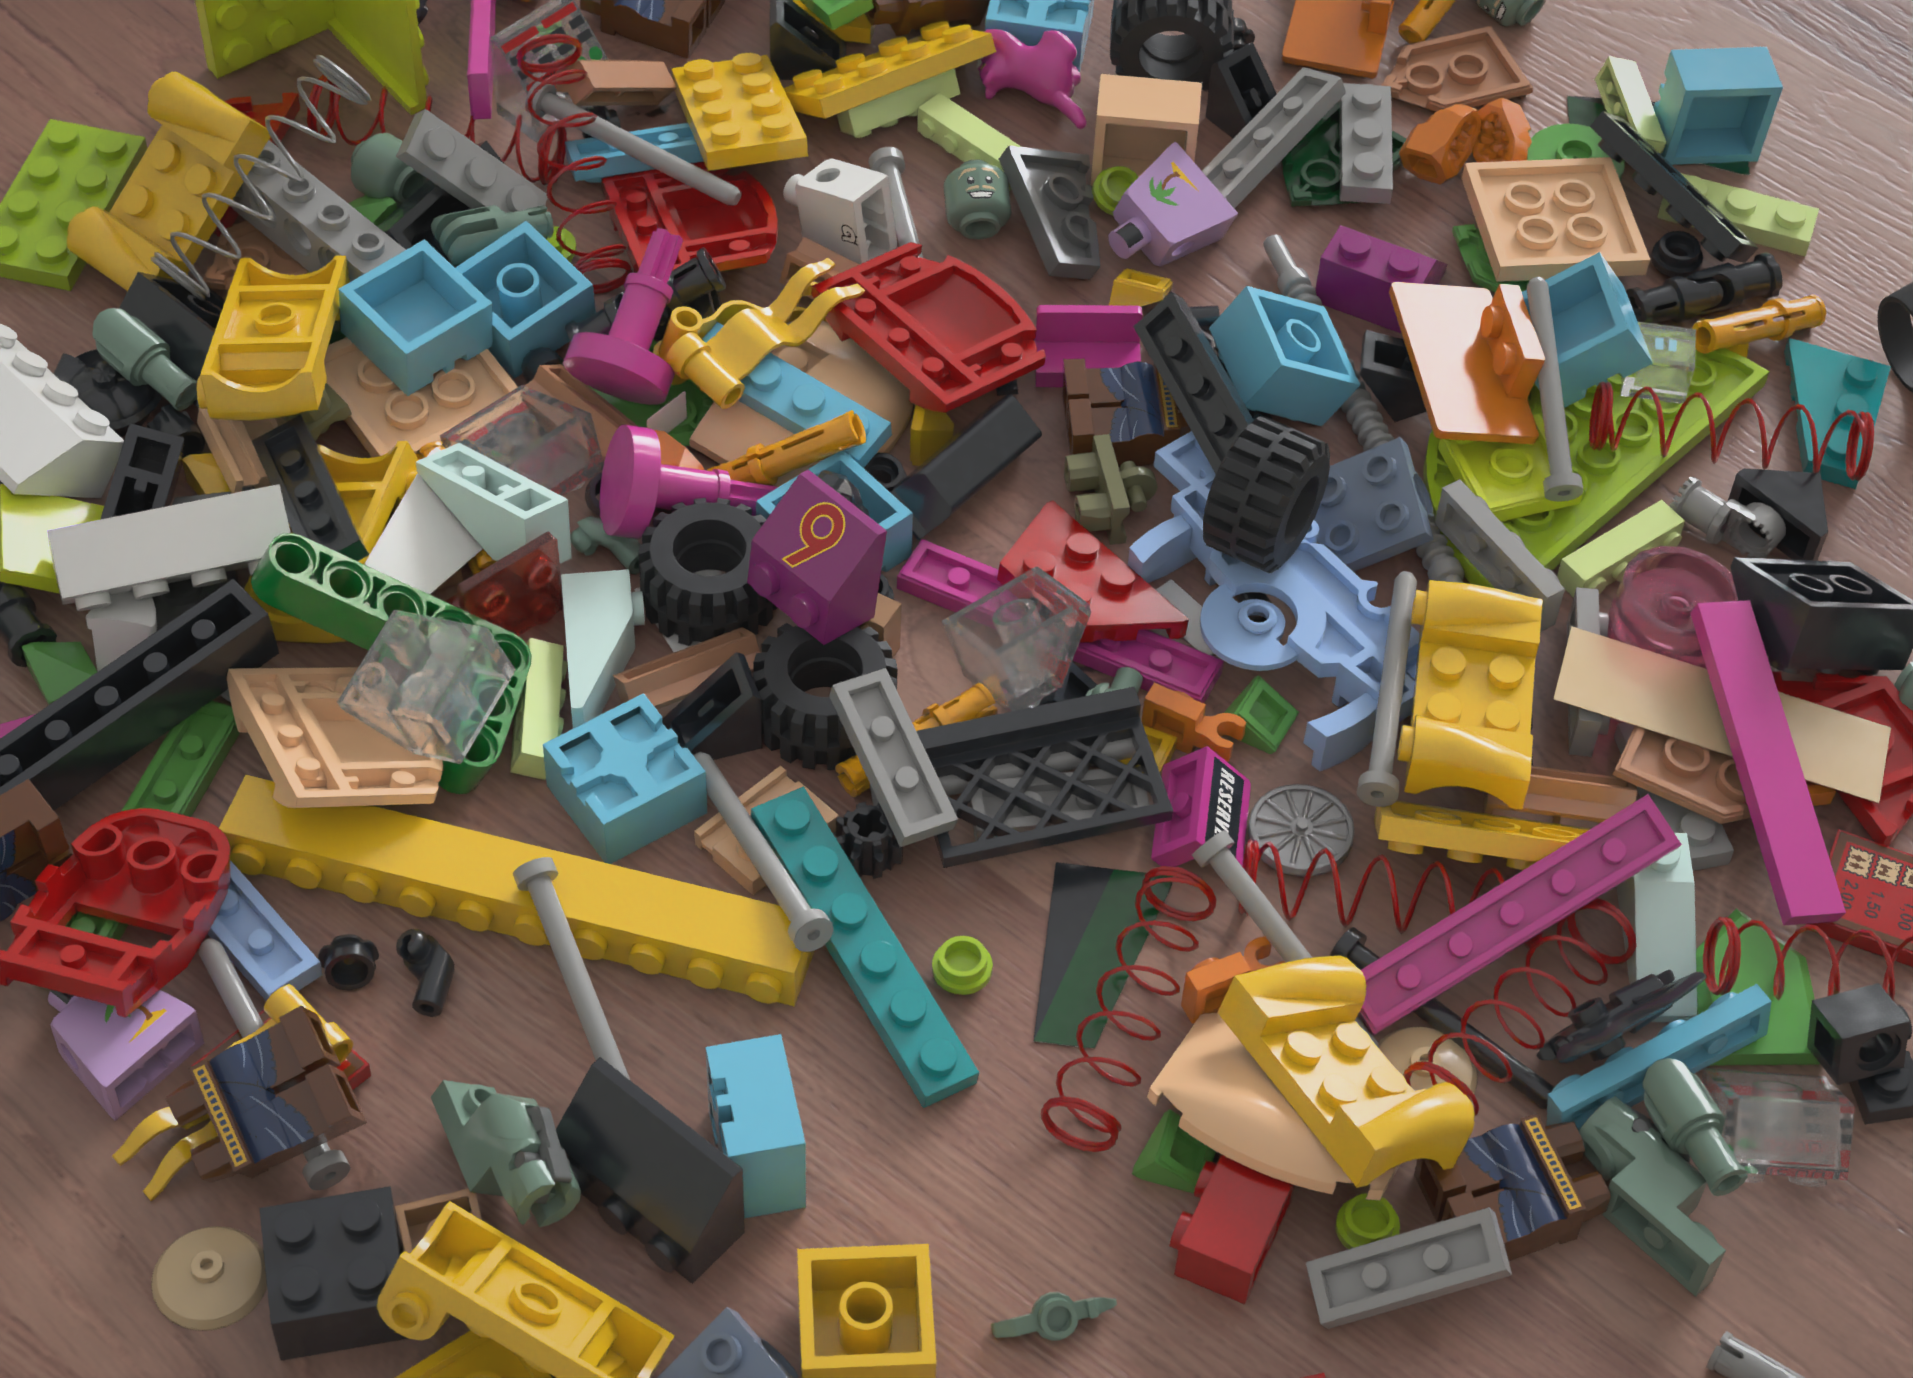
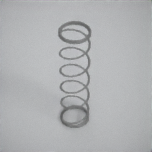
M316 55L317 59H313V64L338 88L324 81L306 76L297 78V88L302 99L329 134L330 138L281 116L269 115L265 117V125L270 136L296 170L299 177L253 156L245 154L234 155V165L237 172L263 206L268 216L224 196L214 193L202 194V203L207 213L227 238L237 255L183 232L170 233V241L175 251L201 286L160 253L154 252V256L151 257L153 263L194 296H197L202 302L206 301V297H210L209 288L184 255L174 236L193 241L231 259L241 258V250L216 217L206 198H215L263 220H273L271 209L241 169L238 159L252 161L296 182L305 181L302 170L272 130L269 123L270 120H278L291 125L324 142L336 143L333 131L306 96L301 82L308 81L320 85L360 105H368L367 101H371L369 93L359 83L323 55Z

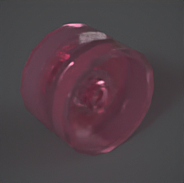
M1659 546L1640 552L1627 564L1616 596L1613 598L1608 610L1607 638L1707 669L1690 612L1697 603L1738 601L1732 574L1726 567L1710 556L1685 547Z

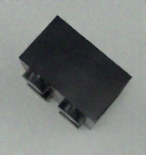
M391 1186L259 1208L270 1321L281 1361L409 1339L387 1326L377 1309L378 1297L399 1256L402 1254Z

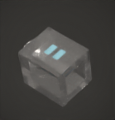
M1638 322L1653 364L1625 378L1621 376L1620 396L1633 397L1640 389L1648 386L1656 393L1659 401L1683 404L1695 369L1696 329ZM1645 391L1639 396L1642 399L1654 400L1650 392Z

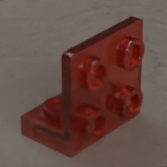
M550 532L540 535L460 583L457 587V594L445 600V602L510 631L517 636L522 635L536 625L547 623L556 613L564 609L557 539Z

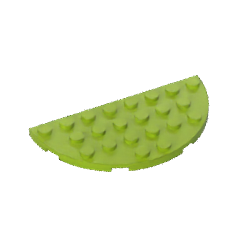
M1639 326L1653 364L1625 378L1619 374L1607 378V381L1610 382L1613 388L1612 415L1614 439L1631 399L1636 392L1645 386L1651 387L1660 401L1666 444L1674 419L1681 405L1689 396L1695 392L1704 395L1710 404L1716 429L1729 417L1739 402L1746 398H1751L1765 386L1770 371L1726 348L1702 354L1696 350L1693 344L1677 341V352L1668 351L1669 339L1673 340L1674 332ZM1655 337L1663 338V350L1655 349ZM1534 383L1527 400L1532 414L1540 413L1543 419L1540 390ZM1593 385L1587 388L1585 398L1564 408L1572 471L1582 477L1584 492L1581 503L1502 521V524L1510 532L1516 533L1523 541L1525 548L1545 568L1552 571L1561 563L1564 557L1573 553L1710 434L1708 415L1701 398H1693L1685 408L1675 430L1669 452L1666 457L1662 458L1656 405L1652 394L1646 391L1636 400L1629 414L1617 450L1613 453L1610 450L1609 434L1604 448L1601 451L1593 450L1589 443V425L1597 386ZM1432 430L1425 454L1423 480L1429 493L1433 514L1436 519L1442 488L1455 482V479L1438 449L1440 439L1434 436ZM1447 538L1446 546L1453 549V557L1459 560L1464 569V577L1471 584L1494 588Z

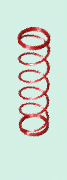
M565 34L544 35L525 43L517 52L516 58L518 66L524 75L534 81L541 82L528 98L527 109L532 117L544 124L551 125L539 139L537 153L543 161L561 169L548 184L546 196L553 205L564 211L571 212L556 231V240L560 247L566 251L582 256L573 265L582 274L608 267L626 270L623 275L614 280L593 285L594 294L605 293L624 285L627 275L633 271L631 270V265L624 260L604 257L624 253L627 247L622 244H614L599 248L590 253L579 252L570 249L564 244L561 239V231L565 224L578 214L607 212L614 209L617 203L612 200H602L579 209H572L557 203L551 194L555 180L566 171L599 168L606 163L607 159L602 156H592L575 161L567 166L550 161L542 152V142L553 129L557 127L571 128L589 125L598 116L592 112H584L563 118L558 122H552L539 117L532 108L535 94L544 85L576 83L585 79L588 73L583 69H572L557 73L547 79H541L527 72L547 73L567 68L574 64L582 55V44L578 39ZM566 43L576 47V51L572 55L553 63L533 64L523 60V56L527 52L546 44ZM583 74L573 79L555 80L566 75ZM592 117L586 121L566 123L578 118ZM591 161H601L587 166H578ZM609 205L599 209H591L597 206ZM619 249L612 252L602 253L609 250ZM589 258H602V259H595V260H591V261L582 263V262L586 261V260L589 259Z
M324 74L318 78V80L328 81V84L338 88ZM314 84L309 100L317 110L323 87ZM384 86L381 90L378 113L372 126L362 139L353 141L345 136L339 117V100L341 95L329 90V105L325 122L332 129L336 120V125L342 139L352 146L365 141L373 133L378 123L380 124L381 133H386L384 107L388 95L387 87ZM431 95L427 97L425 109L431 112L433 101ZM307 108L308 128L323 136L328 135L323 126L318 132L316 117ZM519 114L512 140L501 160L503 163L507 160L515 145L517 162L522 175L529 182L535 183L540 180L542 185L548 186L553 176L561 169L548 165L539 156L538 177L533 178L526 174L520 152V128L523 116ZM470 115V123L465 137L469 138L470 136V140L475 143V119ZM557 127L545 137L542 142V152L548 159L551 143L557 130V149L551 161L563 165L566 154L565 142H567L566 128Z
M1601 381L1594 394L1589 425V443L1593 450L1601 451L1604 448L1608 434L1610 450L1612 453L1617 450L1629 414L1636 400L1646 391L1652 394L1656 405L1662 458L1666 457L1669 452L1675 430L1685 408L1695 397L1703 400L1707 411L1711 438V461L1713 464L1719 459L1732 420L1741 406L1746 403L1754 406L1758 416L1762 442V468L1764 470L1769 466L1775 443L1786 419L1796 409L1803 410L1809 422L1813 446V473H1819L1830 437L1837 424L1847 415L1854 416L1846 448V472L1850 480L1860 481L1865 476L1872 456L1874 421L1869 412L1864 413L1860 411L1857 414L1853 410H1847L1840 414L1829 428L1818 454L1817 434L1812 416L1804 405L1796 404L1788 409L1781 418L1767 451L1764 419L1759 406L1750 398L1739 402L1732 410L1716 447L1712 410L1702 393L1695 392L1681 405L1671 426L1666 444L1661 404L1651 387L1645 386L1633 396L1625 410L1615 439L1612 415V385L1610 382L1605 383ZM1861 432L1863 443L1859 463L1857 466V447Z
M1249 839L1246 843L1243 868L1255 884L1258 863L1264 851L1268 847L1271 848L1276 864L1282 910L1288 921L1296 916L1314 868L1323 854H1327L1331 864L1340 923L1345 928L1352 922L1368 878L1375 864L1380 860L1384 862L1387 869L1396 929L1400 934H1403L1408 928L1424 883L1434 867H1439L1444 877L1450 915L1455 913L1449 875L1446 868L1439 861H1435L1424 871L1413 895L1404 923L1401 925L1393 870L1388 859L1381 854L1376 856L1368 865L1348 917L1345 920L1337 865L1333 854L1327 848H1324L1313 858L1294 907L1289 914L1283 870L1277 848L1271 841L1262 845L1260 849L1257 840L1253 842ZM1495 867L1488 869L1480 877L1469 903L1477 899L1483 883L1490 874H1496L1500 884L1505 882L1502 874ZM1239 903V913L1241 914V916L1244 913L1247 916H1249V914L1246 912L1243 906ZM1543 932L1525 942L1526 948L1529 949L1531 944L1540 939Z
M1161 866L1153 868L1145 874L1142 888L1137 892L1135 900L1137 916L1141 922L1126 927L1117 937L1115 948L1122 966L1105 972L1098 980L1096 994L1103 1011L1086 1017L1078 1025L1076 1039L1079 1050L1084 1057L1065 1063L1058 1071L1056 1086L1060 1097L1049 1099L1043 1104L1040 1118L1046 1129L1056 1139L1068 1146L1082 1151L1100 1152L1109 1150L1116 1144L1118 1133L1121 1131L1120 1122L1113 1115L1091 1102L1076 1097L1064 1096L1061 1085L1063 1075L1071 1066L1081 1062H1088L1099 1074L1112 1082L1130 1087L1141 1084L1140 1075L1125 1063L1110 1058L1089 1057L1083 1046L1082 1034L1085 1026L1091 1020L1100 1016H1107L1119 1029L1133 1037L1147 1041L1161 1038L1159 1028L1147 1018L1131 1012L1108 1011L1104 1005L1102 989L1104 982L1110 975L1125 970L1139 985L1151 992L1165 996H1173L1180 992V986L1175 979L1161 970L1140 965L1127 966L1123 959L1121 947L1124 937L1131 930L1144 926L1155 939L1170 948L1185 952H1191L1199 948L1198 940L1185 928L1169 922L1145 921L1140 907L1142 895L1144 894L1146 899L1157 910L1172 918L1182 921L1207 919L1214 913L1217 899L1213 889L1201 877L1191 871L1179 867ZM1160 875L1175 876V877H1168V878H1159V879H1155V880H1153V881L1150 882V880H1151L1153 877H1155V876H1160ZM1162 882H1179L1198 887L1207 896L1209 907L1200 912L1182 911L1161 901L1152 892L1150 887ZM1149 925L1163 926L1180 931L1193 941V946L1182 947L1173 944L1159 936ZM1131 970L1147 971L1162 976L1174 985V990L1164 991L1155 988L1141 980ZM1112 1015L1141 1021L1150 1026L1155 1031V1035L1147 1036L1132 1031ZM1095 1062L1108 1063L1123 1068L1136 1078V1081H1124L1101 1069ZM1057 1106L1067 1107L1080 1121L1093 1129L1110 1133L1111 1137L1107 1141L1094 1142L1072 1136L1051 1120L1048 1114L1049 1110ZM1075 1109L1090 1114L1106 1127L1093 1123Z
M1599 898L1579 909L1600 910L1612 915L1619 922L1628 940V949L1622 956H1608L1590 946L1576 926V912L1559 921L1556 935L1541 937L1531 944L1526 954L1525 967L1509 969L1499 976L1494 986L1493 999L1477 1001L1466 1009L1461 1019V1033L1455 1032L1442 1035L1433 1042L1428 1052V1062H1415L1404 1071L1403 1077L1411 1087V1075L1416 1070L1428 1071L1433 1086L1438 1084L1434 1076L1436 1074L1445 1082L1455 1085L1469 1099L1471 1098L1474 1104V1116L1478 1115L1479 1104L1470 1088L1448 1070L1433 1063V1055L1437 1047L1447 1039L1460 1037L1470 1060L1483 1075L1499 1083L1505 1084L1511 1081L1513 1073L1508 1060L1501 1051L1488 1041L1475 1035L1466 1034V1023L1471 1013L1480 1006L1494 1004L1501 1025L1515 1042L1532 1050L1543 1048L1545 1038L1541 1027L1534 1018L1517 1006L1508 1002L1498 1001L1499 989L1503 981L1512 974L1526 972L1529 986L1540 1003L1555 1015L1569 1018L1568 1013L1570 1011L1566 1013L1559 1012L1551 1007L1540 996L1533 984L1531 973H1536L1550 979L1562 988L1569 997L1572 1004L1571 1010L1577 1007L1572 993L1562 982L1546 972L1530 968L1531 957L1535 949L1545 942L1557 940L1560 954L1568 968L1586 983L1601 986L1608 979L1605 963L1609 965L1622 964L1633 956L1637 947L1636 934L1627 917L1620 909L1608 901ZM1566 919L1572 938L1561 936L1562 926ZM1562 941L1571 942L1579 946L1583 952L1595 959L1602 968V979L1594 981L1582 975L1566 956ZM1499 1005L1508 1007L1529 1020L1538 1031L1539 1043L1530 1045L1519 1039L1507 1026L1501 1015ZM1467 1039L1481 1043L1493 1051L1505 1064L1507 1069L1506 1077L1497 1078L1487 1072L1475 1059L1468 1046Z
M1719 917L1711 924L1707 932L1703 952V973L1707 977L1705 982L1712 994L1718 996L1730 992L1737 980L1740 968L1741 943L1739 935L1748 927H1762L1771 938L1778 963L1774 976L1773 992L1774 997L1779 1001L1784 994V960L1787 951L1800 933L1809 930L1817 932L1822 936L1829 949L1833 964L1828 981V996L1840 993L1839 962L1847 945L1854 938L1865 935L1871 936L1877 941L1883 951L1887 969L1882 988L1888 994L1889 985V996L1894 1001L1895 977L1893 966L1901 950L1909 942L1913 941V935L1906 938L1896 948L1890 958L1883 941L1873 931L1861 929L1852 933L1836 954L1828 936L1818 926L1807 924L1795 931L1781 951L1775 935L1764 922L1751 920L1744 923L1738 929L1731 918ZM1725 925L1729 944L1722 960L1718 987L1715 976V949L1719 932L1722 926Z

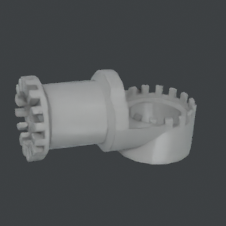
M1689 477L1683 483V488L1680 487L1678 490L1682 494L1681 497L1675 495L1673 499L1677 502L1673 501L1669 506L1687 523L1704 532L1706 540L1718 544L1723 540L1735 549H1738L1742 555L1746 552L1749 553L1747 555L1748 558H1753L1754 556L1755 558H1765L1786 534L1783 519L1770 506L1755 502L1744 506L1734 499L1725 501L1701 486L1702 481L1696 477ZM1753 522L1756 528L1758 526L1761 527L1760 531L1762 534H1766V539L1753 532L1748 523Z

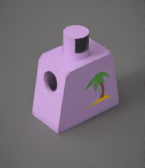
M1175 141L1125 191L1113 211L1114 218L1120 226L1109 233L1108 240L1113 251L1123 259L1129 258L1141 249L1154 265L1163 266L1223 238L1238 213Z
M51 990L48 996L49 1004L60 1012L53 1018L50 1024L60 1055L103 1109L115 1121L204 1044L196 1010L162 990L156 992L126 1018L118 1016L116 1007L54 990Z

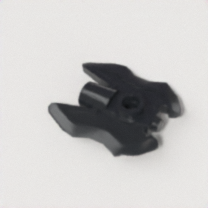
M1671 969L1656 976L1654 974L1645 976L1609 994L1610 1001L1604 1004L1601 997L1588 1000L1568 1013L1572 1024L1548 1039L1536 1056L1539 1060L1545 1061L1557 1058L1559 1063L1563 1064L1573 1062L1590 1054L1593 1061L1607 1058L1626 1045L1622 1037L1623 1034L1628 1031L1633 1034L1637 1033L1670 1009L1673 1003L1699 986L1707 977L1703 972H1694L1674 981L1675 976Z

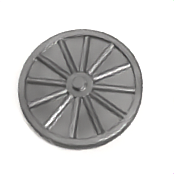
M1291 784L1275 788L1257 801L1250 814L1248 835L1249 839L1253 842L1255 840L1259 842V849L1265 843L1272 842L1279 853L1283 873L1305 877L1313 858L1321 849L1327 848L1333 854L1337 867L1346 859L1354 839V823L1346 806L1331 793L1310 785ZM1268 847L1264 851L1261 860L1276 870L1274 855L1271 848ZM1323 854L1319 858L1312 876L1325 874L1332 870L1327 854Z

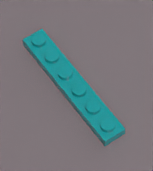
M803 786L751 808L750 817L811 909L824 911L832 922L833 934L825 946L921 1106L925 1108L977 1084L980 1072L805 787Z

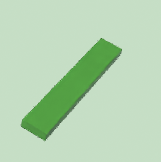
M210 701L170 729L122 811L152 808L191 817L240 734L237 729L232 706ZM77 911L65 927L120 940L129 924Z

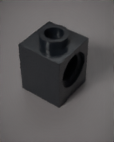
M1879 983L1812 1000L1807 1048L1836 1085L1904 1068L1907 1041L1912 1035L1911 1021L1906 1010L1901 1005L1896 1004Z

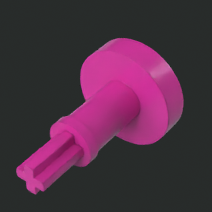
M657 228L656 232L653 231L638 273H629L624 284L625 291L608 335L582 332L572 337L563 365L576 379L598 391L626 401L648 405H657L665 402L675 373L666 361L650 352L649 349L666 304L670 303L673 295V289L667 283L683 242L679 235L670 234L666 229Z
M621 425L611 439L604 461L600 487V517L603 529L607 535L639 539L642 537L646 527L649 526L655 508L671 510V506L681 502L689 506L693 505L694 499L706 498V503H717V499L722 498L730 500L731 506L737 507L742 503L752 508V516H756V501L778 487L730 480L729 473L726 470L713 469L712 471L661 464L660 443L657 433L653 429Z

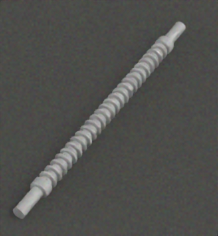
M1276 234L1267 237L1263 242V247L1279 276L1277 286L1281 294L1322 306L1321 299L1316 296L1315 288L1311 286V280L1307 272L1303 268L1296 266L1282 237ZM1344 348V350H1345V352H1346V354H1347V356H1348V358H1349V352H1348V350H1346V349ZM1349 358V361L1354 369V361ZM1354 369L1360 386L1343 403L1341 409L1347 414V421L1352 424L1353 433L1358 435V442L1364 446L1363 451L1365 452L1394 440V437L1388 433V426L1383 423L1382 415L1377 412L1376 403L1371 401V393L1366 390L1365 382L1360 379L1359 371ZM1433 514L1428 520L1434 540L1417 546V556L1422 558V565L1428 570L1427 574L1430 580L1463 583L1464 569L1459 560L1453 557V549L1446 546L1448 542L1447 537L1440 534V529L1435 525V515Z

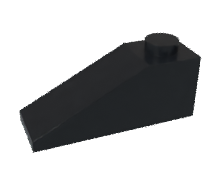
M130 423L101 519L170 506L183 465L185 438Z

